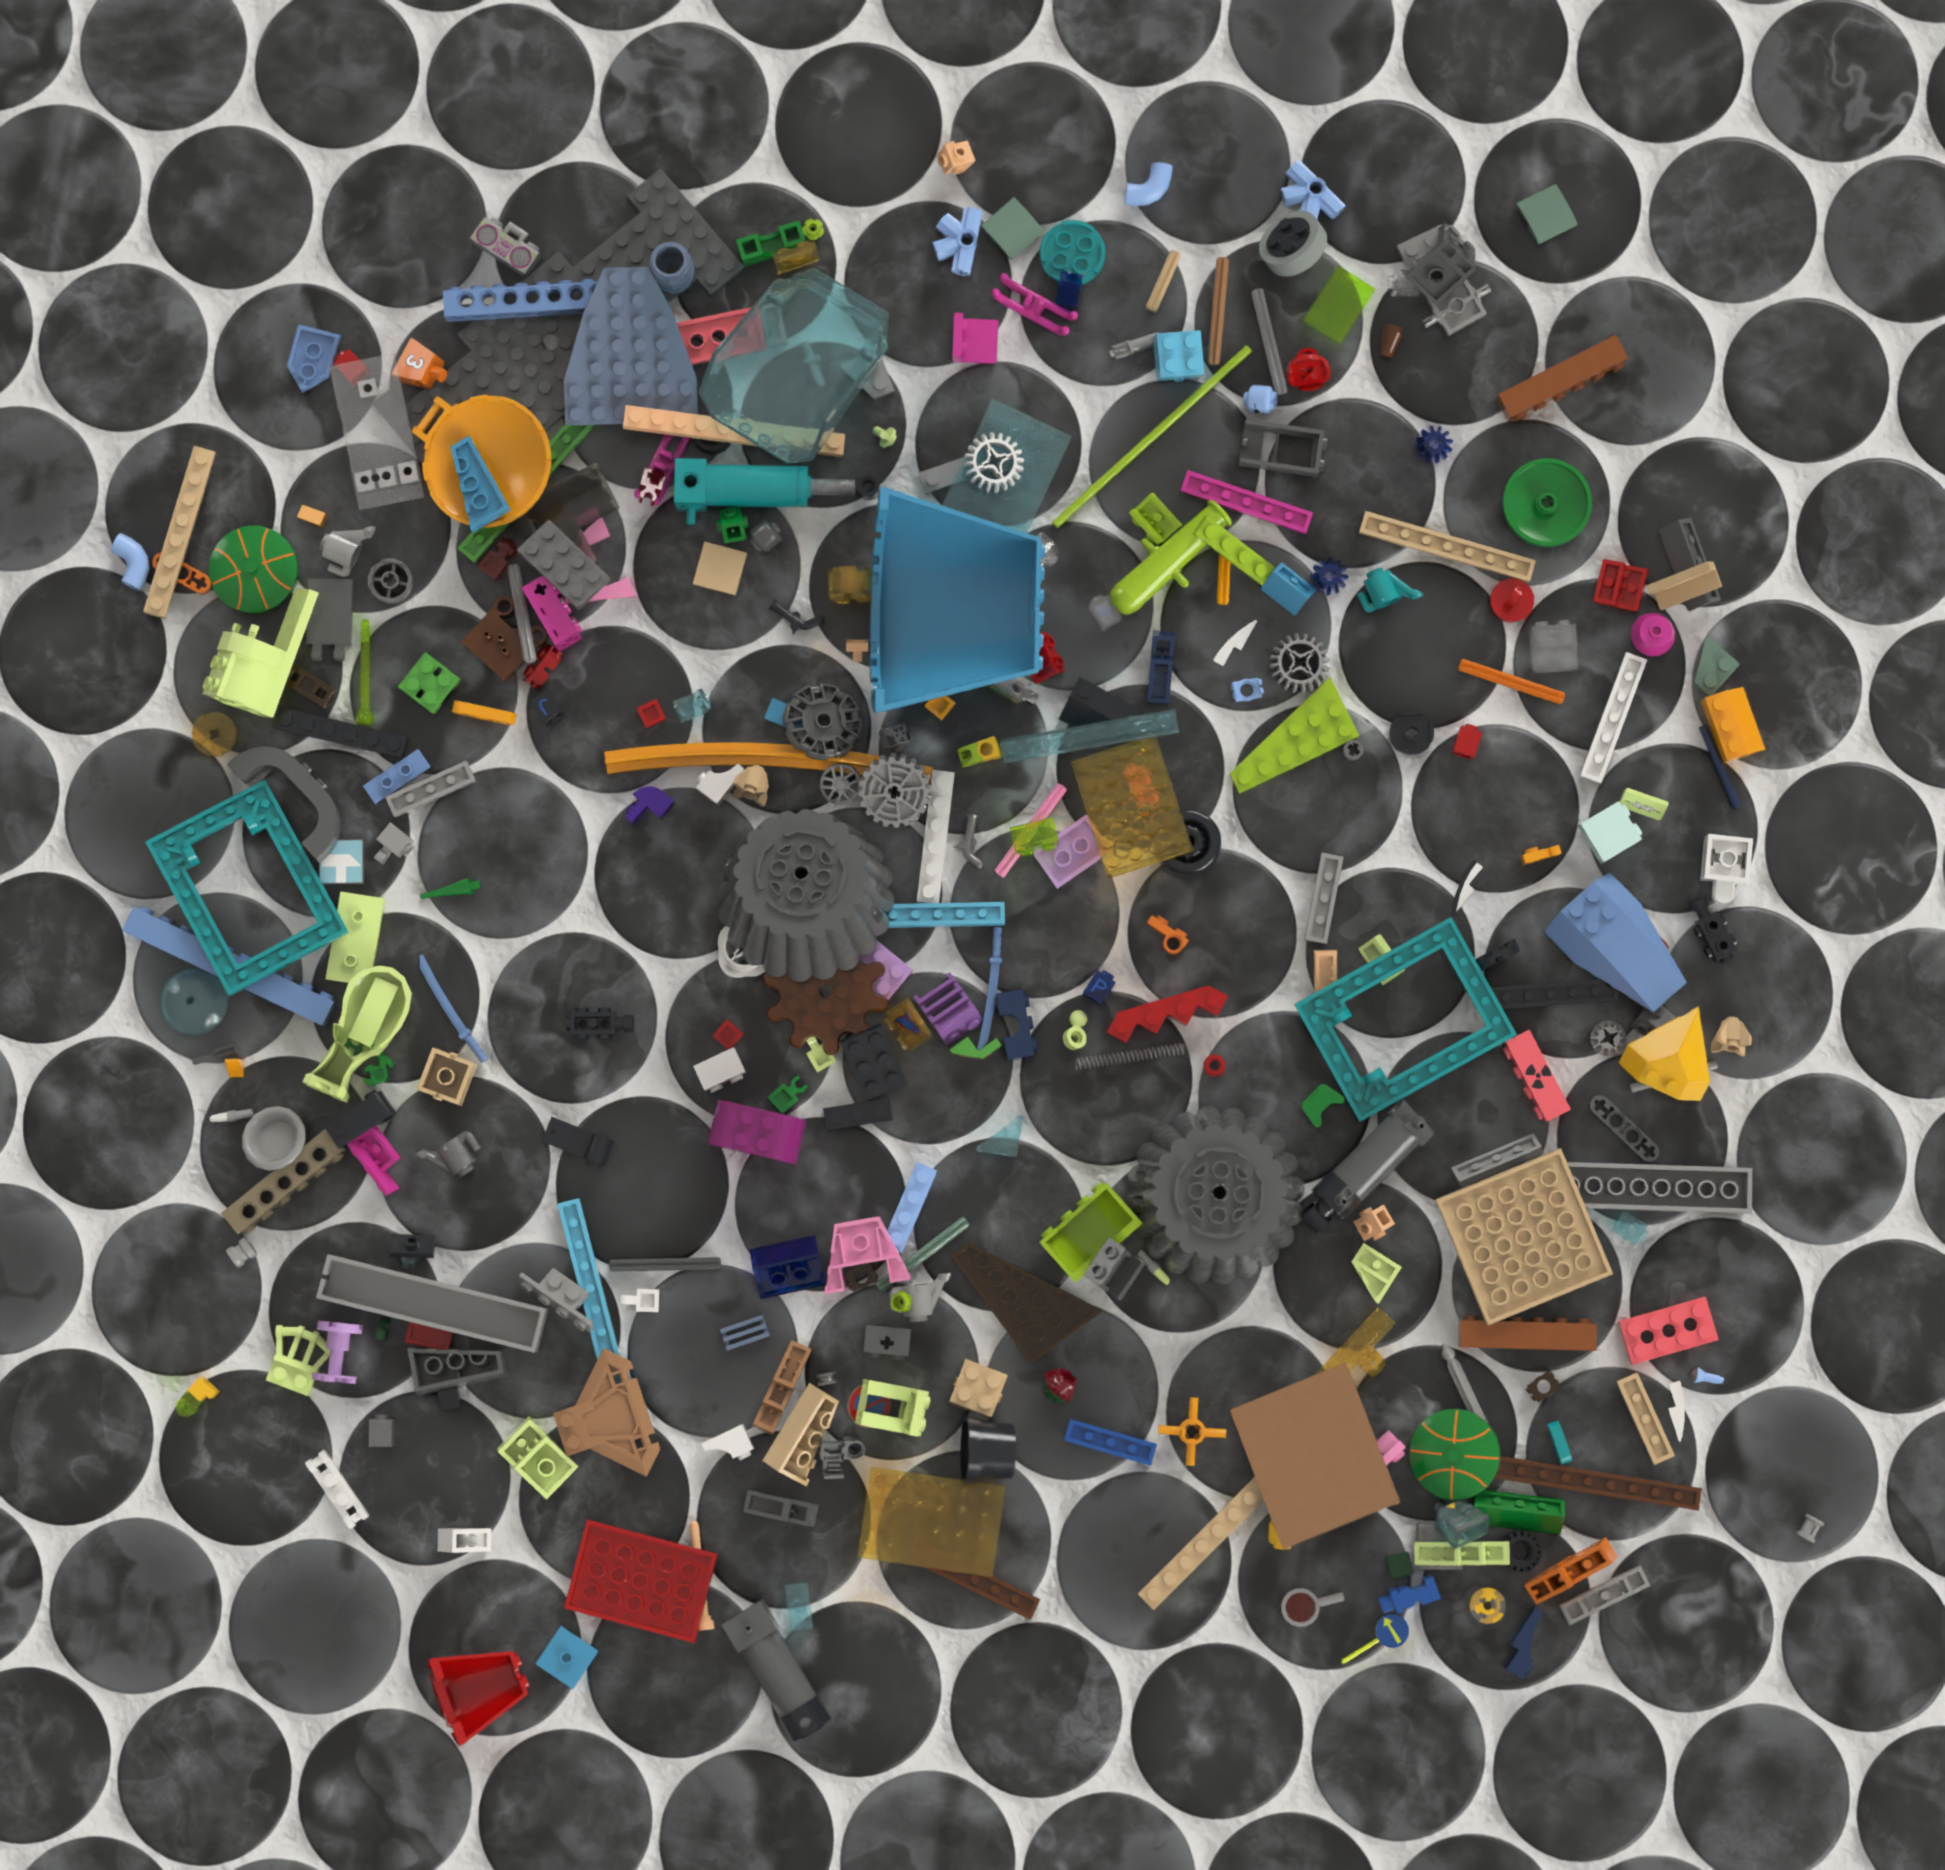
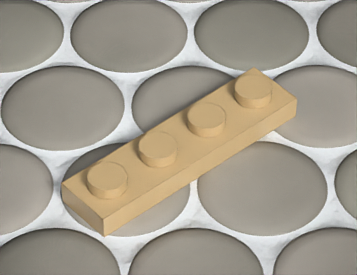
M1636 1372L1616 1381L1652 1464L1656 1465L1674 1457L1673 1450L1638 1373Z

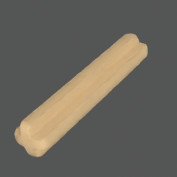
M1174 250L1169 252L1147 302V310L1154 313L1157 312L1181 258L1179 252Z

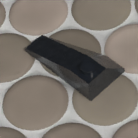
M1079 677L1059 717L1060 721L1077 730L1111 734L1148 741L1158 722Z

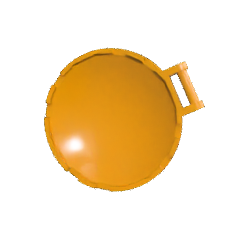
M479 395L470 397L468 400L453 406L439 396H436L433 400L435 403L417 427L414 426L411 430L412 433L425 442L424 463H422L423 476L434 502L454 520L469 525L470 522L464 505L465 501L460 489V481L456 473L450 447L470 436L511 509L508 513L482 528L502 526L520 518L538 501L550 475L551 448L547 434L540 421L525 406L503 396ZM441 408H443L444 412L441 414V416L433 425L428 434H426L425 430L433 421V419L441 410Z

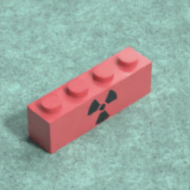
M1527 1030L1504 1042L1503 1053L1507 1060H1512L1515 1066L1513 1072L1518 1080L1522 1079L1525 1085L1523 1091L1527 1099L1533 1100L1536 1106L1533 1110L1538 1120L1542 1119L1545 1123L1571 1110L1531 1031Z

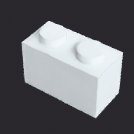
M734 1047L693 1066L704 1091L710 1090L711 1093L722 1089V1084L728 1081L733 1084L742 1080L743 1074L746 1073Z

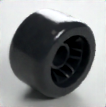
M1195 809L1177 810L1166 816L1159 824L1153 842L1154 853L1161 867L1168 873L1180 878L1197 877L1206 873L1215 864L1221 850L1220 831L1216 823L1201 811ZM1184 837H1191L1194 840V845L1190 848L1184 847L1182 844Z

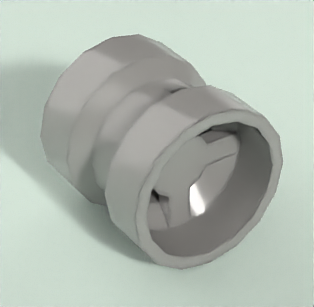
M246 1237L239 1240L236 1247L231 1246L226 1249L228 1256L238 1268L244 1265L247 1259H253L258 1255Z

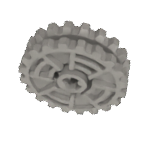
M891 753L890 757L884 754L880 756L879 761L875 759L871 761L870 767H866L863 776L859 781L861 787L859 788L858 796L862 797V801H860L861 807L866 806L867 810L865 813L867 816L873 815L874 822L883 821V826L888 827L890 823L894 825V828H899L900 823H903L905 826L910 825L911 819L917 821L921 815L920 813L924 814L927 804H929L931 799L929 793L932 790V784L928 783L930 779L929 774H924L923 772L925 767L923 764L918 766L916 764L917 759L914 757L909 760L907 759V754L904 753L901 757H898L896 753ZM893 786L898 787L897 794H893Z

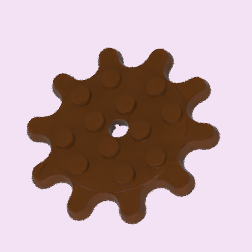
M859 959L853 969L845 971L837 968L836 973L829 979L821 980L812 975L803 982L793 981L787 973L780 977H773L766 973L763 976L764 985L775 989L779 993L778 1002L767 1009L766 1017L771 1022H778L780 1020L791 1022L793 1031L789 1037V1043L792 1047L800 1048L809 1038L816 1037L821 1040L825 1054L833 1056L839 1051V1039L844 1034L854 1035L869 1028L865 1023V1017L869 1012H884L889 1006L888 999L876 994L872 988L873 982L884 975L885 966L879 961L865 964ZM821 986H830L832 989L831 996L827 998L822 997L819 993Z

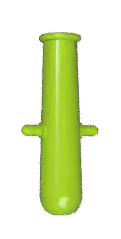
M1213 500L1207 501V507L1160 547H1155L1149 539L1143 538L1141 544L1149 552V556L1114 585L1109 594L1112 606L1119 613L1128 615L1139 610L1170 579H1175L1184 588L1188 587L1189 581L1180 572L1206 546L1203 541L1192 534L1203 517H1210L1223 528L1232 525L1230 517L1220 505Z

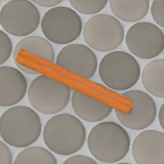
M1462 659L1458 666V670L1557 704H1562L1565 698L1564 692L1466 659Z

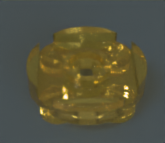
M214 712L201 715L192 727L194 745L207 756L221 757L234 747L238 730L234 722L223 713ZM219 729V738L211 740L209 732Z

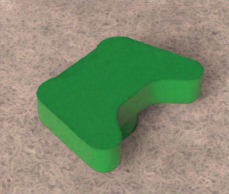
M1321 1084L1302 1102L1301 1109L1312 1125L1318 1128L1322 1124V1112L1330 1104H1342L1345 1099L1326 1084Z

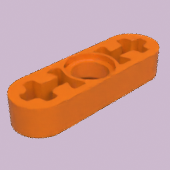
M161 553L156 554L153 558L152 564L155 569L157 568ZM183 562L182 568L188 569L189 573L187 578L183 580L178 579L177 583L199 595L208 594L212 589L210 578ZM194 573H196V575L194 576L195 579L199 581H203V579H205V583L207 584L205 588L201 587L200 589H198L199 586L195 582L191 581L193 579Z

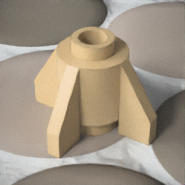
M753 765L739 773L733 782L736 787L732 797H745L755 800L761 807L765 806L769 785L768 774L764 768Z
M1727 1017L1726 1020L1721 1021L1720 1028L1711 1042V1052L1715 1053L1725 1050L1735 1052L1741 1057L1745 1056V1046L1751 1045L1752 1036L1742 1021L1736 1017Z

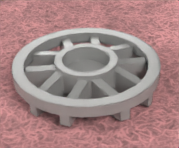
M843 763L834 764L823 772L820 779V790L828 802L835 805L849 804L858 797V791L861 787L859 781L861 778L852 766ZM840 767L841 775L836 776L834 768ZM843 768L849 769L852 772L844 776ZM830 770L832 771L833 778L826 777ZM855 774L856 779L849 782L848 777ZM824 780L831 781L832 784L823 785ZM858 782V788L856 791L850 785H853ZM824 789H832L829 796ZM848 789L855 794L852 798L846 793ZM834 792L839 793L837 801L831 798ZM842 794L847 798L846 801H840Z

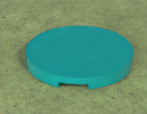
M1066 220L1047 231L1040 245V261L1044 271L1052 280L1061 285H1065L1066 276H1068V283H1072L1075 286L1090 282L1100 273L1105 262L1106 250L1101 236L1094 227L1083 221Z

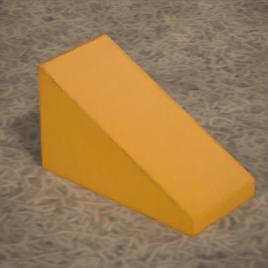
M302 505L297 518L320 528H323L328 517L326 513Z
M225 1059L230 1077H244L243 1060Z

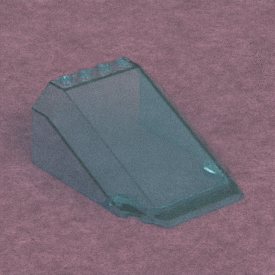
M816 268L808 269L803 273L793 274L791 278L782 280V278L775 280L711 356L698 391L711 418L787 464L812 461L888 349L887 334L889 326L887 323L889 321V312Z

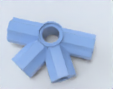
M1300 160L1296 161L1286 171L1285 175L1296 184L1281 188L1282 199L1286 208L1301 204L1300 211H1307L1313 214L1316 219L1321 209L1331 220L1336 218L1346 205L1326 187L1324 180L1316 177ZM1318 186L1321 192L1314 194L1310 191V187Z
M964 208L961 223L947 213L936 226V229L947 237L933 242L938 261L954 257L951 272L959 276H970L983 214V211L977 208ZM965 238H969L973 241V243H971L970 245H964L961 241Z

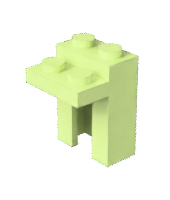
M863 1379L855 1424L917 1437L921 1436V1432L925 1430L926 1426L925 1410L930 1405L929 1392ZM868 1394L901 1400L898 1418L865 1412Z

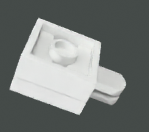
M1707 834L1704 837L1700 881L1713 882L1712 899L1715 903L1725 905L1731 902L1734 898L1735 885L1745 886L1749 883L1753 838Z

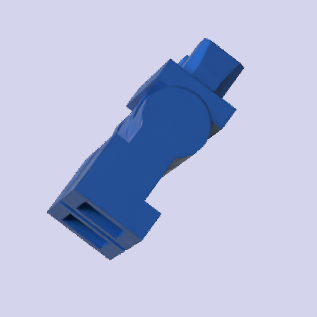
M1431 1574L1423 1576V1583L1412 1587L1404 1585L1397 1589L1394 1587L1388 1589V1595L1378 1598L1382 1611L1387 1613L1395 1610L1399 1614L1404 1612V1608L1409 1609L1419 1601L1422 1605L1441 1599L1433 1576Z

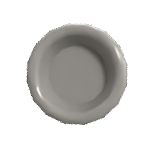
M275 1106L261 1110L249 1120L242 1135V1149L247 1160L255 1167L268 1171L282 1169L291 1164L301 1153L306 1141L305 1126L300 1116L291 1109Z

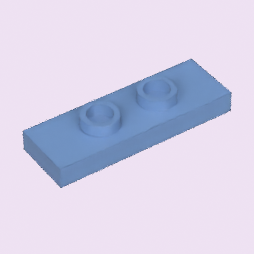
M417 749L363 785L375 805L386 799V796L395 793L431 769V766L421 751Z

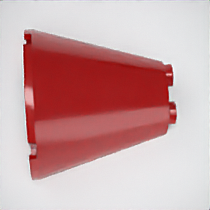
M513 1651L439 1657L427 1660V1668L433 1672L429 1677L438 1706L447 1727L453 1729L454 1732L451 1735L458 1746L464 1745L528 1695L526 1688H529V1683L525 1675H520L518 1667L522 1666L517 1653L514 1654Z

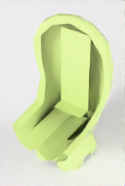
M379 965L362 970L349 981L343 997L339 1024H333L334 1043L318 1067L305 1075L303 1083L314 1090L348 1103L350 1099L348 1089L352 1073L364 1061L372 1056L379 1055L388 1046L392 1038L402 1027L409 1013L412 992L403 975L392 967ZM347 1039H351V1043L355 1046L362 1044V1052L358 1055H353L355 1049L352 1047L347 1049L344 1046Z

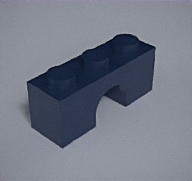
M1023 989L997 993L996 998L1000 1017H1014L1020 1026L1019 1031L1014 1036L1004 1038L1007 1061L1034 1057V1051H1038L1036 1038H1031L1030 1029H1034L1032 1016H1027L1026 1007H1030L1028 994H1023Z

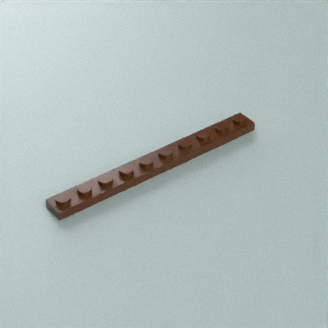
M1500 1456V1465L1494 1477L1699 1511L1702 1488L1504 1456Z

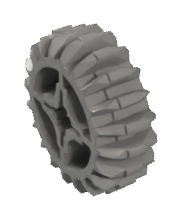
M1296 633L1294 641H1292L1289 635L1286 636L1287 644L1280 640L1278 644L1282 649L1274 647L1273 652L1277 655H1271L1270 660L1276 662L1270 664V669H1277V671L1272 673V677L1280 675L1281 678L1278 679L1277 684L1280 685L1283 681L1286 682L1284 690H1287L1289 685L1293 686L1292 693H1296L1297 687H1300L1301 693H1305V686L1310 691H1313L1314 686L1312 683L1319 687L1321 682L1318 678L1325 680L1327 677L1322 671H1329V667L1323 664L1329 663L1330 658H1322V656L1327 654V649L1320 651L1319 649L1323 643L1319 642L1315 646L1313 644L1316 640L1315 637H1312L1310 642L1306 641L1307 634H1304L1302 640H1299V634ZM1305 647L1309 651L1299 654L1295 650L1292 651L1291 648ZM1284 653L1288 655V659L1291 662V666L1286 672L1282 667V656ZM1313 655L1316 656L1318 662L1315 674L1311 671L1308 664ZM1297 659L1298 661H1301L1305 659L1303 664L1305 668L1302 666H1298L1294 669V666L1297 662L1294 660ZM1295 673H1301L1309 679L1295 680L1290 676Z

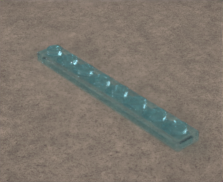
M1173 709L1001 739L1000 747L1003 762L1009 763L1179 733L1176 712Z

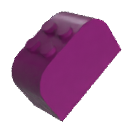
M718 1100L707 1144L797 1166L807 1122L803 1119Z

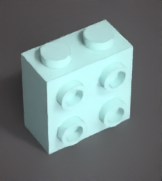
M1619 801L1578 825L1579 830L1600 864L1642 840L1640 836L1642 832L1639 826L1631 822L1628 817L1630 816L1628 808L1624 804L1621 805Z

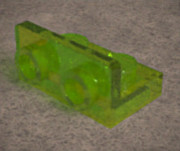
M1053 817L1010 827L1016 855L1021 854L1022 857L1034 854V850L1042 849L1043 851L1055 849V845H1059Z

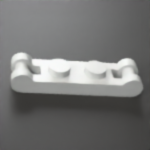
M323 1449L318 1453L319 1456L313 1460L309 1459L305 1464L329 1497L347 1527L352 1529L359 1520L368 1518L369 1514L331 1457ZM324 1463L327 1469L321 1473L318 1467ZM354 1506L357 1512L350 1515L347 1510Z

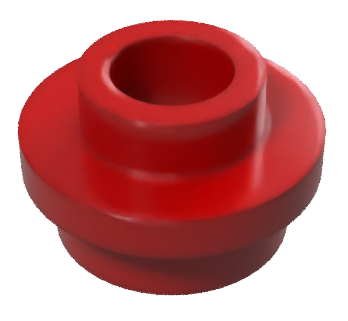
M1210 1055L1205 1059L1203 1068L1207 1075L1218 1077L1224 1073L1226 1063L1221 1056ZM1212 1062L1218 1063L1219 1067L1217 1070L1211 1069L1210 1064Z

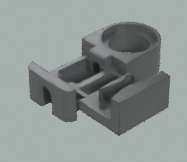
M842 1436V1441L825 1442L823 1438L819 1439L820 1449L818 1454L822 1460L823 1478H844L840 1462H843V1459H858L863 1456L865 1446L861 1438L857 1436ZM853 1443L860 1444V1448L856 1452L848 1451L849 1446Z

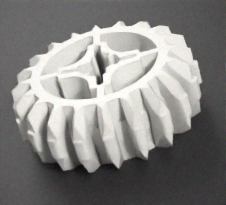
M991 432L989 440L985 434L981 435L982 443L975 439L973 442L976 447L971 445L968 447V450L973 454H965V458L971 460L964 463V467L971 468L966 472V475L974 474L971 483L979 480L980 483L977 486L979 489L982 488L983 484L987 485L986 492H989L991 486H994V492L998 493L999 485H1001L1003 491H1006V482L1010 486H1014L1015 482L1012 478L1019 480L1021 476L1017 472H1022L1024 467L1017 465L1024 462V458H1017L1022 453V450L1014 451L1018 444L1017 442H1014L1012 445L1008 444L1011 439L1009 436L1005 441L1001 440L1003 437L1002 433H999L997 439H995L994 433ZM991 446L1001 447L1007 454H998ZM984 448L987 459L977 466V454ZM991 458H993L994 461H1000L997 464L998 468L995 467L994 464L987 465L988 463H990ZM1011 460V472L1004 477L1002 465ZM981 471H990L997 479H989L982 475Z

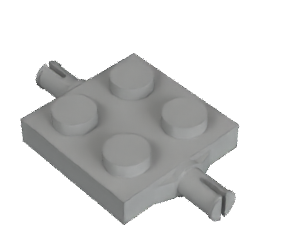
M1466 279L1437 306L1426 298L1432 309V315L1422 320V323L1425 324L1424 327L1427 328L1438 322L1447 336H1450L1486 316L1487 312L1481 304V297L1491 292V289L1488 288L1489 285L1486 284L1476 290Z

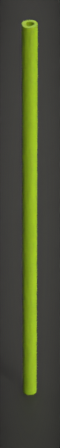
M1247 345L1242 348L1052 521L1053 525L1059 528L1252 352Z

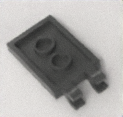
M308 579V589L319 593L306 630V644L312 646L311 658L313 661H323V646H335V661H345V646H352L353 579Z

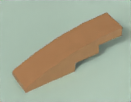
M791 1340L753 1422V1427L771 1435L774 1434L812 1349Z

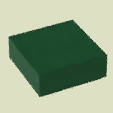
M1408 1551L1386 1556L1391 1579L1414 1574Z

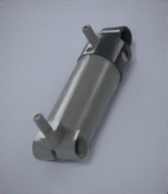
M1401 1100L1387 1112L1389 1116L1311 1190L1318 1198V1201L1309 1204L1302 1211L1300 1217L1315 1233L1321 1231L1331 1221L1332 1215L1343 1222L1418 1146H1423L1433 1136L1434 1131L1426 1124L1424 1118L1419 1116L1405 1100Z

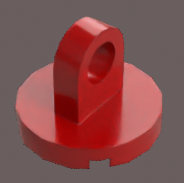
M1312 348L1300 350L1296 354V358L1290 361L1286 371L1289 384L1298 387L1302 391H1313L1323 387L1324 383L1327 380L1329 381L1331 373L1328 361L1319 356L1317 351Z
M1508 578L1499 582L1490 595L1492 612L1498 619L1507 623L1524 620L1531 613L1534 606L1532 589L1519 579Z

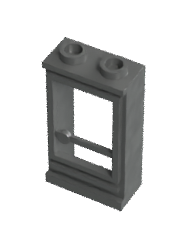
M1246 419L1238 467H1250L1317 478L1318 473L1323 472L1325 459H1321L1322 450L1326 451L1328 438L1324 437L1325 430ZM1264 432L1276 434L1274 454L1271 462L1260 461ZM1280 434L1313 439L1309 468L1277 463L1278 459L1276 457Z

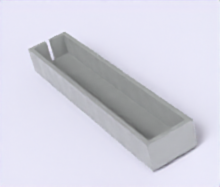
M327 1254L322 1274L330 1275V1278H321L316 1296L317 1299L538 1353L549 1310L547 1308Z

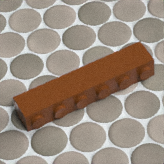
M1614 335L1499 393L1496 400L1507 421L1509 422L1514 419L1517 422L1525 418L1527 412L1533 409L1537 412L1546 407V402L1552 399L1554 402L1559 401L1566 396V392L1572 389L1574 392L1579 391L1586 386V382L1590 380L1596 382L1605 377L1604 373L1610 370L1616 372L1622 369L1628 356L1617 336Z
M1464 1316V1320H1459L1458 1347L1596 1351L1597 1324H1592L1591 1319H1577V1323H1568V1318H1555V1322H1546V1318L1532 1317V1322H1523V1317H1509V1321L1500 1320L1487 1326L1485 1321L1478 1320V1316Z

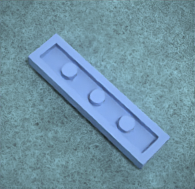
M916 1162L887 1230L900 1253H903L937 1173V1170Z

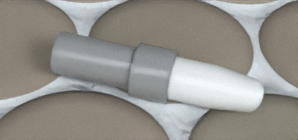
M253 1109L232 1110L212 1115L210 1121L233 1122L239 1119L252 1118L254 1113Z

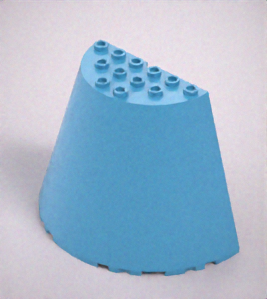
M880 487L874 532H879V538H875L873 542L872 588H870L869 673L870 683H872L873 688L870 693L873 712L881 713L1039 672V669L1042 670L1043 656H1039V651L1043 647V634L1039 633L1044 622V612L1039 611V606H1041V602H1044V589H1040V584L1044 580L1045 568L1041 567V558L1045 557V544H1041V538L902 492Z

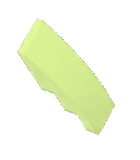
M1509 1541L1414 1542L1415 1565H1509Z

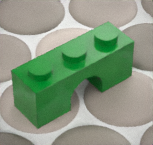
M799 220L779 226L776 232L769 235L758 236L756 233L736 240L744 267L807 248Z

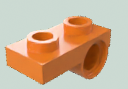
M1152 915L1146 925L1165 937L1163 950L1167 954H1178L1189 941L1186 939L1187 934L1178 928L1173 930L1167 926L1169 922L1163 917L1157 915L1155 918ZM1169 939H1176L1179 942V948L1176 950L1169 949L1167 947Z

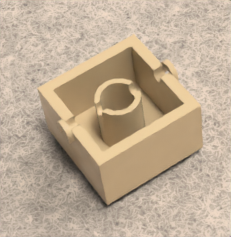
M432 1047L417 1090L432 1095L434 1099L440 1101L443 1099L462 1106L478 1064L460 1058L456 1053L450 1052L449 1054Z
M965 1359L960 1375L956 1377L953 1384L955 1388L949 1403L991 1419L997 1402L1000 1403L1003 1394L1001 1392L1008 1375Z

